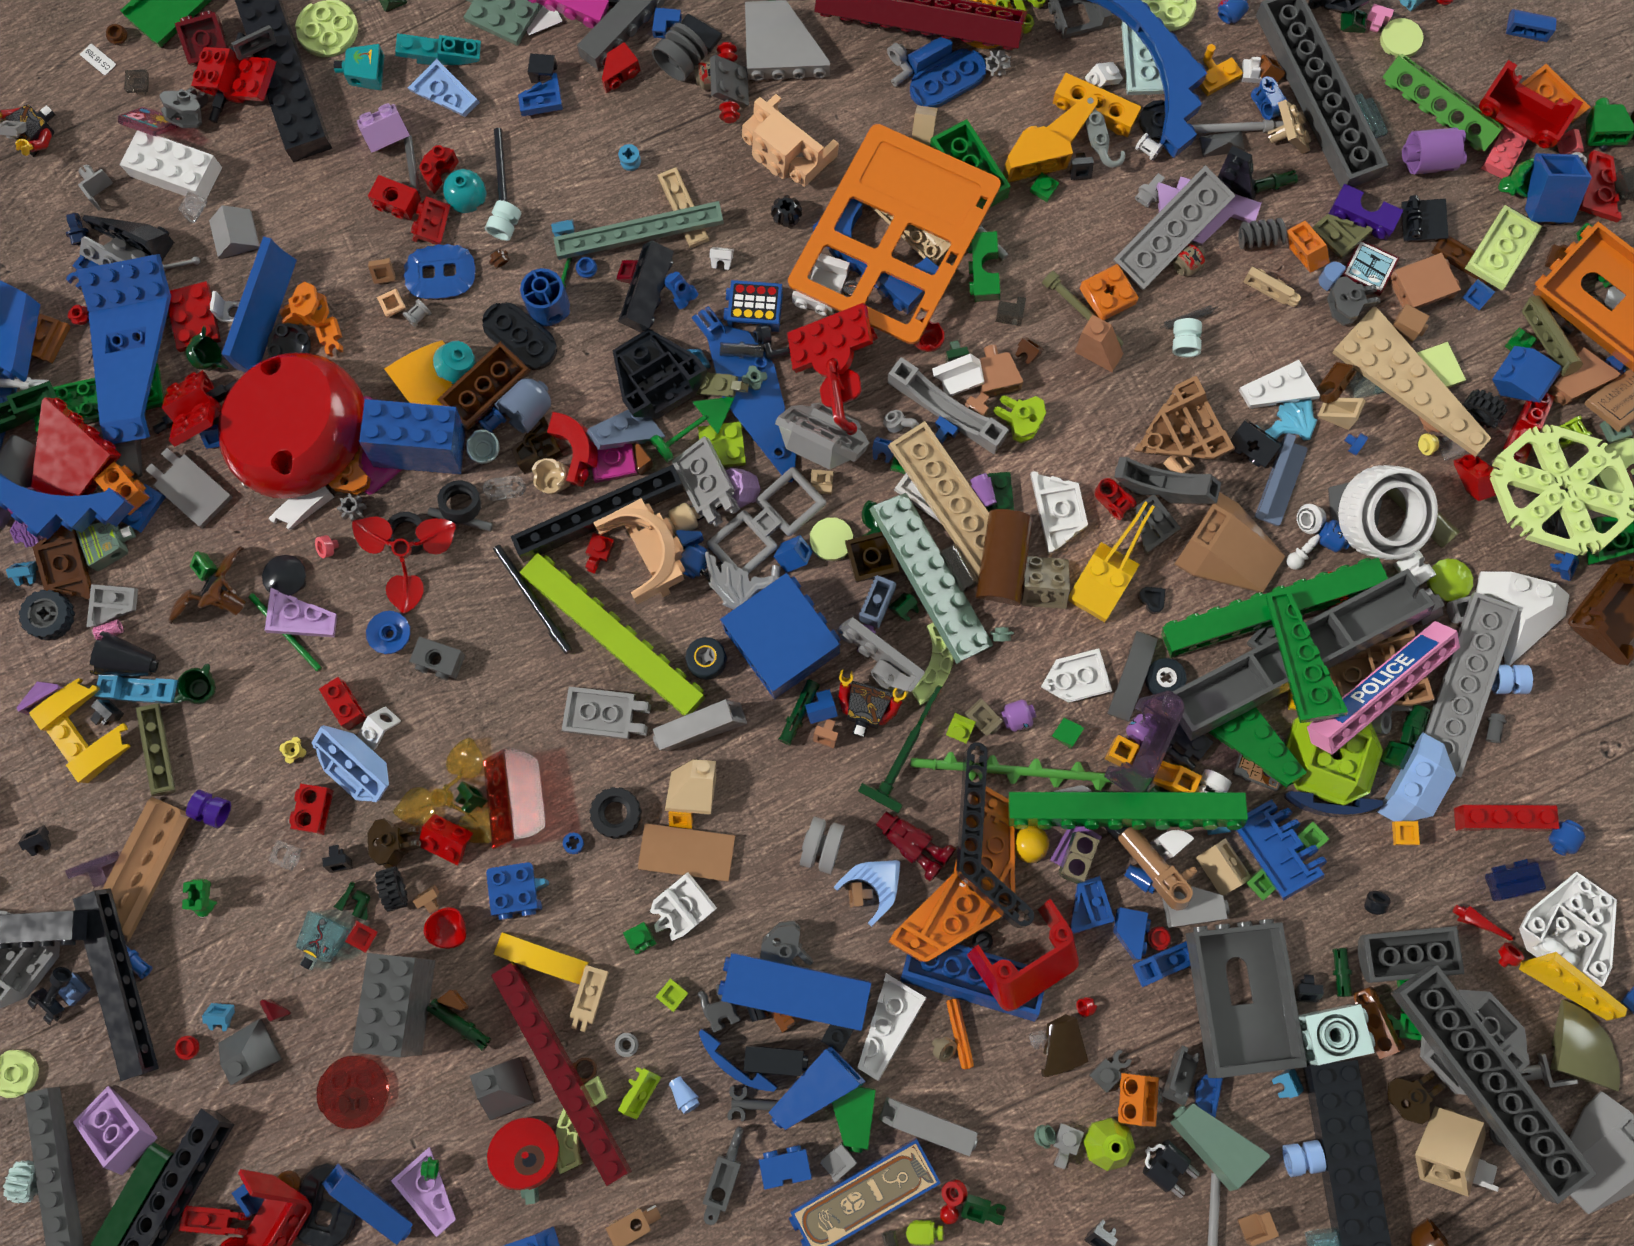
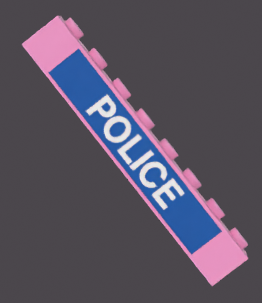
M1434 621L1342 697L1348 710L1347 715L1312 721L1307 726L1311 743L1330 754H1334L1460 648L1457 630Z

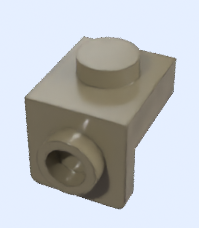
M981 698L964 713L969 719L976 722L975 726L986 736L996 733L1003 722Z

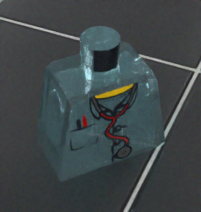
M308 911L296 943V948L306 952L300 965L312 971L318 959L324 962H331L345 944L344 941L350 929L317 912Z

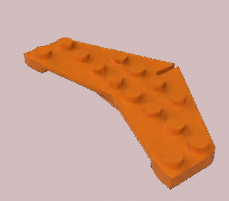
M986 786L981 864L1015 893L1014 826H1009L1008 799ZM971 795L969 803L972 805H977V797ZM971 817L966 819V824L970 828H976L975 819ZM966 840L965 848L968 851H974L975 844L970 840ZM956 859L953 874L893 932L888 943L918 961L928 962L1002 916L958 877ZM968 863L963 865L964 872L972 875L974 872L972 865ZM982 879L981 887L986 891H990L991 883L987 879ZM1005 895L999 896L1000 899L1009 904V900ZM999 901V903H1000L1002 906L1007 907L1005 904H1003V903H1001V902Z

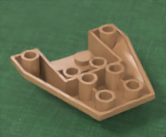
M1219 492L1217 504L1210 506L1207 514L1174 565L1195 577L1263 593L1285 558V555L1239 503Z

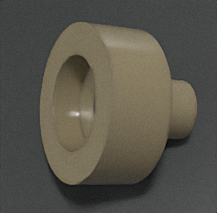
M949 1037L935 1038L932 1042L934 1046L933 1055L941 1062L949 1061L956 1053L957 1044Z

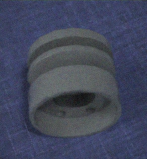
M675 23L666 33V39H661L652 49V56L661 69L669 76L678 81H684L694 70V66H697L707 55V48L693 30L684 24Z

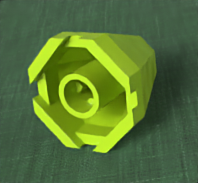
M1111 1117L1092 1122L1083 1138L1088 1160L1106 1171L1127 1166L1135 1150L1130 1128Z

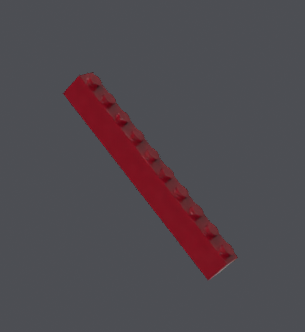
M514 963L506 965L492 974L491 977L606 1186H610L630 1174L632 1170L581 1081L578 1072L572 1065L573 1063L519 966Z

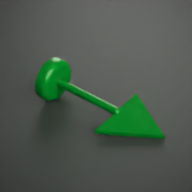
M735 396L733 398L725 397L692 401L703 416L666 443L659 435L652 436L650 438L651 442L663 459L669 463L673 460V454L669 447L707 420L717 435L719 434Z

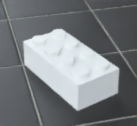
M140 129L136 131L120 163V166L132 178L205 203L222 169V166L211 154Z

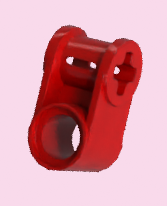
M1111 478L1101 480L1095 489L1096 499L1117 520H1122L1124 518L1123 515L1130 508H1134L1137 505L1135 499ZM1101 487H1108L1111 494L1103 493Z

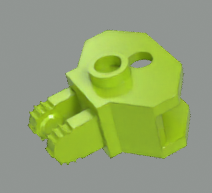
M1005 395L1000 398L1001 403L1013 410L1010 413L997 406L993 410L994 414L1007 421V425L1011 427L1013 440L1023 443L1033 439L1046 415L1044 400L1035 396L1024 401L1019 399L1017 402Z

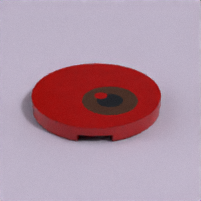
M519 1118L505 1124L494 1135L488 1147L487 1163L492 1176L501 1186L509 1190H531L542 1185L551 1177L557 1167L560 1147L558 1138L552 1128L539 1119Z

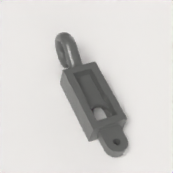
M740 1126L736 1127L726 1156L718 1155L703 1200V1204L707 1205L704 1221L708 1225H714L717 1222L721 1210L726 1211L742 1163L735 1160L744 1132ZM717 1187L722 1188L725 1191L724 1200H714L711 1195L713 1189Z

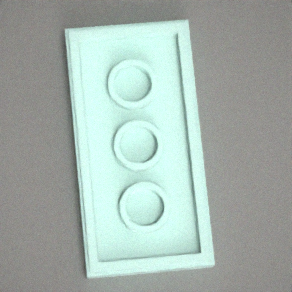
M1121 20L1127 95L1164 94L1159 71L1149 50L1138 35Z

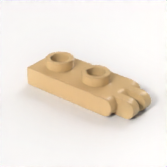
M1251 267L1243 281L1245 284L1282 304L1295 307L1301 300V296L1294 292L1293 288L1287 286L1282 280L1274 279L1267 275L1262 269Z
M588 965L585 966L570 1014V1018L574 1019L572 1029H577L579 1021H582L581 1032H586L588 1023L593 1024L609 974L608 971Z

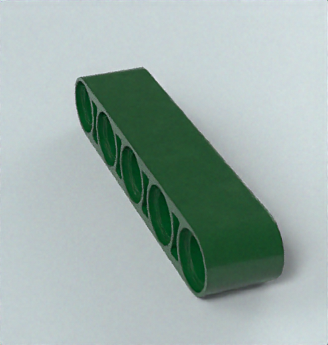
M155 1142L146 1149L90 1246L122 1245L129 1233L130 1227L140 1214L143 1205L147 1202L174 1153Z

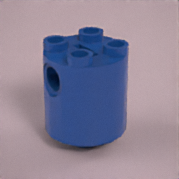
M540 268L532 270L524 277L521 282L520 292L532 319L542 327L558 324L570 314L569 298L563 282L556 272Z

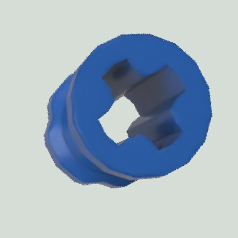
M493 407L491 412L484 419H480L478 423L484 430L493 433V430L501 423H505L506 419Z

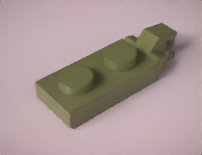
M707 373L697 394L733 398L736 392L748 393L749 384L738 381V377L734 375Z

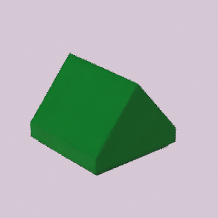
M199 551L194 553L190 567L203 582L209 576L216 573L218 568L206 553Z

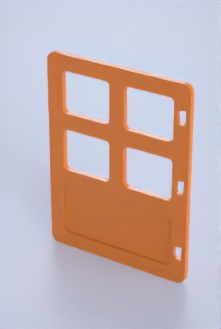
M875 124L869 129L790 273L788 285L791 289L838 311H843L861 303L865 304L882 273L889 274L923 290L925 294L908 324H904L867 307L870 326L908 344H915L920 340L1000 189L1001 182L998 177L881 124ZM980 198L987 200L983 209L977 207ZM851 199H856L893 216V220L877 248H871L834 230ZM908 225H913L950 242L951 246L934 275L923 272L891 256ZM824 247L835 249L867 265L865 272L850 297H846L808 279ZM951 253L958 255L953 265L947 263ZM921 310L927 312L923 322L916 319Z

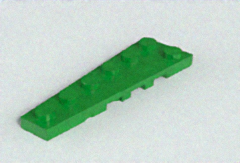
M1290 590L1266 593L1265 598L1299 722L1306 723L1347 715V707L1337 687L1334 686L1331 680L1330 672L1320 657V652L1310 636V631L1302 619V615Z

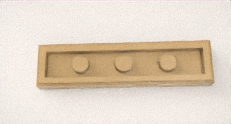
M677 167L657 175L673 211L694 207ZM705 228L683 233L690 249L709 241Z

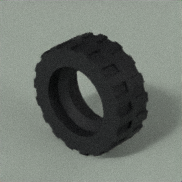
M610 787V789L602 790L600 794L598 793L595 796L594 801L592 800V806L589 810L591 814L590 820L594 828L605 837L622 839L627 835H631L637 829L638 823L641 821L642 810L639 801L628 790L620 787ZM612 802H620L626 807L627 816L620 824H611L605 818V809Z

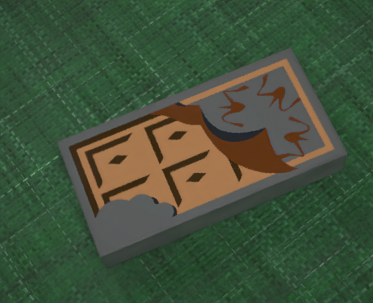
M1241 753L1239 754L1232 775L1275 792L1278 791L1280 786L1278 781L1266 774L1258 765L1245 759Z

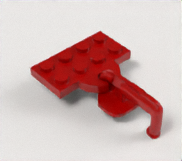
M864 303L787 332L792 370L798 373L813 367L822 377H825L824 382L820 386L821 401L826 407L832 408L834 422L848 435H854L857 432V425L845 419L843 404L856 399L862 389L860 376L850 370L849 367L854 359L855 350L873 344L868 309Z

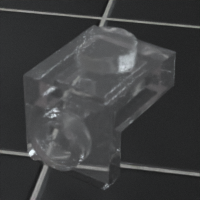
M188 191L178 210L188 221L195 224L205 208L207 200Z

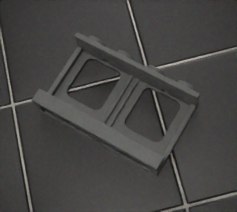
M1048 0L1049 12L1055 18V29L1057 32H1060L1062 39L1106 28L1110 25L1111 11L1087 0ZM1083 4L1090 22L1068 28L1062 8Z

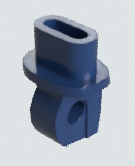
M79 213L67 214L66 218L70 231L66 232V236L70 237L71 245H80L81 239L84 236L87 237L89 230L83 228Z

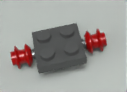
M723 42L716 49L718 55H713L710 58L711 96L725 101L719 105V110L721 111L719 118L725 123L730 124L740 118V114L737 112L740 107L744 109L749 106L748 74L746 67L734 63L738 59L735 54L737 47L730 42Z

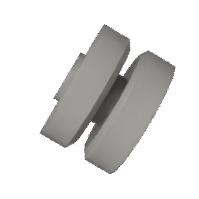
M814 816L803 842L800 866L811 869L815 865L817 856H821L818 866L819 871L831 875L845 825L834 822L831 824L828 834L824 835L826 829L825 819Z

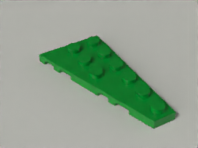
M1256 707L1208 732L1231 749L1234 748L1241 753L1249 762L1252 761L1258 765L1266 774L1286 788L1307 774Z

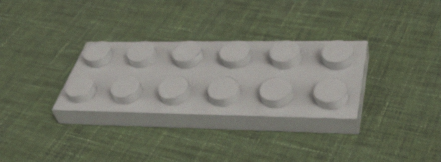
M1205 165L1112 261L1118 264L1144 290L1236 195Z

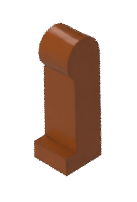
M1370 986L1355 992V1003L1361 1004L1362 1008L1367 1012L1369 1020L1367 1023L1368 1031L1374 1037V1048L1379 1059L1405 1049L1402 1040L1398 1039L1375 989Z

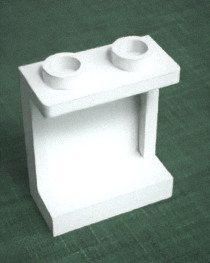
M821 253L808 279L841 294L850 272V262ZM797 291L792 293V303L801 309L809 308L823 316L833 315L835 309Z

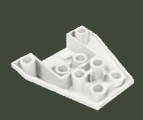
M1575 872L1527 912L1519 928L1526 950L1536 957L1557 952L1600 987L1604 986L1613 963L1617 899L1578 872Z

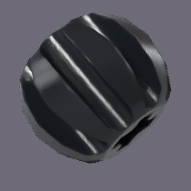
M784 195V198L778 197L771 207V215L774 217V222L777 225L783 224V227H789L790 224L796 225L800 220L799 217L802 216L800 202L795 197L790 198L789 195Z

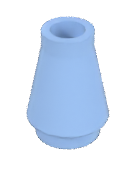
M681 1076L669 1083L678 1110H681L683 1114L691 1112L700 1105L699 1097L683 1081Z

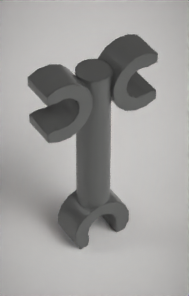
M731 1086L729 1093L732 1097V1102L727 1117L728 1120H732L733 1112L738 1111L741 1114V1121H744L746 1118L744 1109L770 1111L778 1101L744 1099L748 1093L747 1087L744 1086L743 1094L737 1096L734 1093L735 1086Z

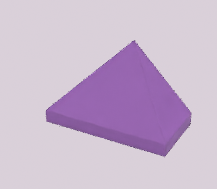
M37 681L16 708L18 712L30 715V711L63 687L57 684Z

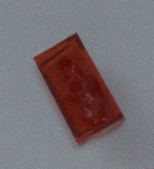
M504 748L484 759L483 765L492 849H502L539 833L545 828L546 822L544 814L545 802L542 796L543 782L540 778L538 760L527 752L513 748Z

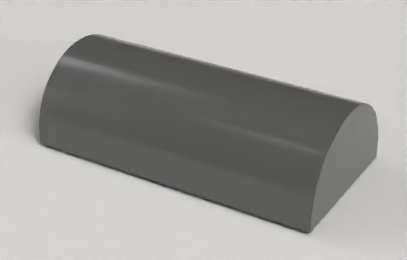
M12 435L0 451V473L21 487H31L36 446L18 436ZM0 507L1 530L5 528L12 517L11 513Z
M1457 926L1366 934L1359 937V964L1362 974L1368 983L1410 979L1428 965H1438L1446 976L1464 974Z

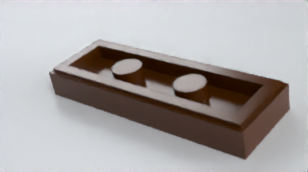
M1450 236L1448 239H1439L1431 253L1434 255L1442 253L1451 265L1488 285L1487 281L1465 269L1475 252L1474 250Z

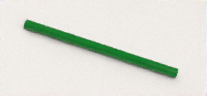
M254 593L250 594L248 598L267 617L268 608ZM282 634L316 672L322 669L292 634Z

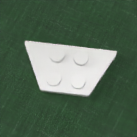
M1034 471L1031 472L1030 476L1047 552L1052 554L1088 526L1079 483L1069 480L1063 481L1054 476L1050 478L1039 475L1038 472Z

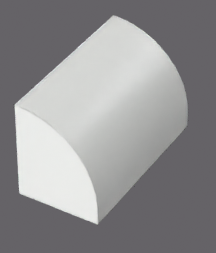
M1171 830L1158 836L1150 844L1166 861L1174 857L1194 838L1184 831Z

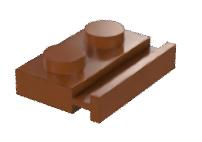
M39 314L31 357L53 364L71 326L68 323Z

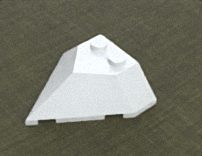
M1481 571L1479 573L1476 587L1477 593L1519 607L1503 653L1505 665L1510 666L1566 616L1569 594L1556 583L1515 572Z

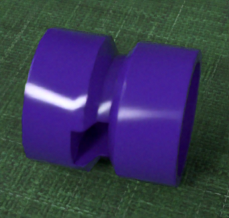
M197 790L188 802L186 816L199 822L204 820L206 825L217 829L227 820L231 810V802L218 796L212 798L211 793Z

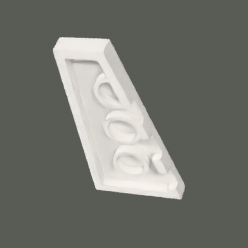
M887 973L858 1064V1069L877 1081L880 1080L927 999Z

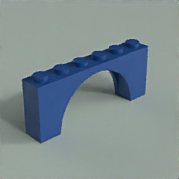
M851 199L834 228L835 231L850 238L855 223L862 215V204L858 200ZM818 222L813 226V231L815 230ZM827 247L833 257L850 262V271H856L862 277L867 268L865 263ZM927 257L913 266L930 275H934L939 268ZM886 273L880 275L874 286L883 298L887 297L892 301L896 309L899 311L903 310L907 314L922 300L925 294L923 290Z

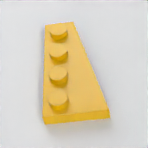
M1557 952L1521 962L1520 971L1606 1021L1626 1016L1627 1008Z

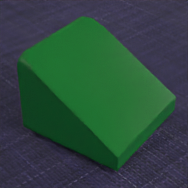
M1063 718L1051 737L1071 749L1084 730V727Z

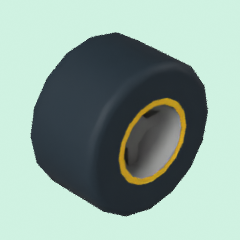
M698 638L686 650L685 659L691 673L699 679L709 680L716 678L726 667L727 657L724 647L713 638Z

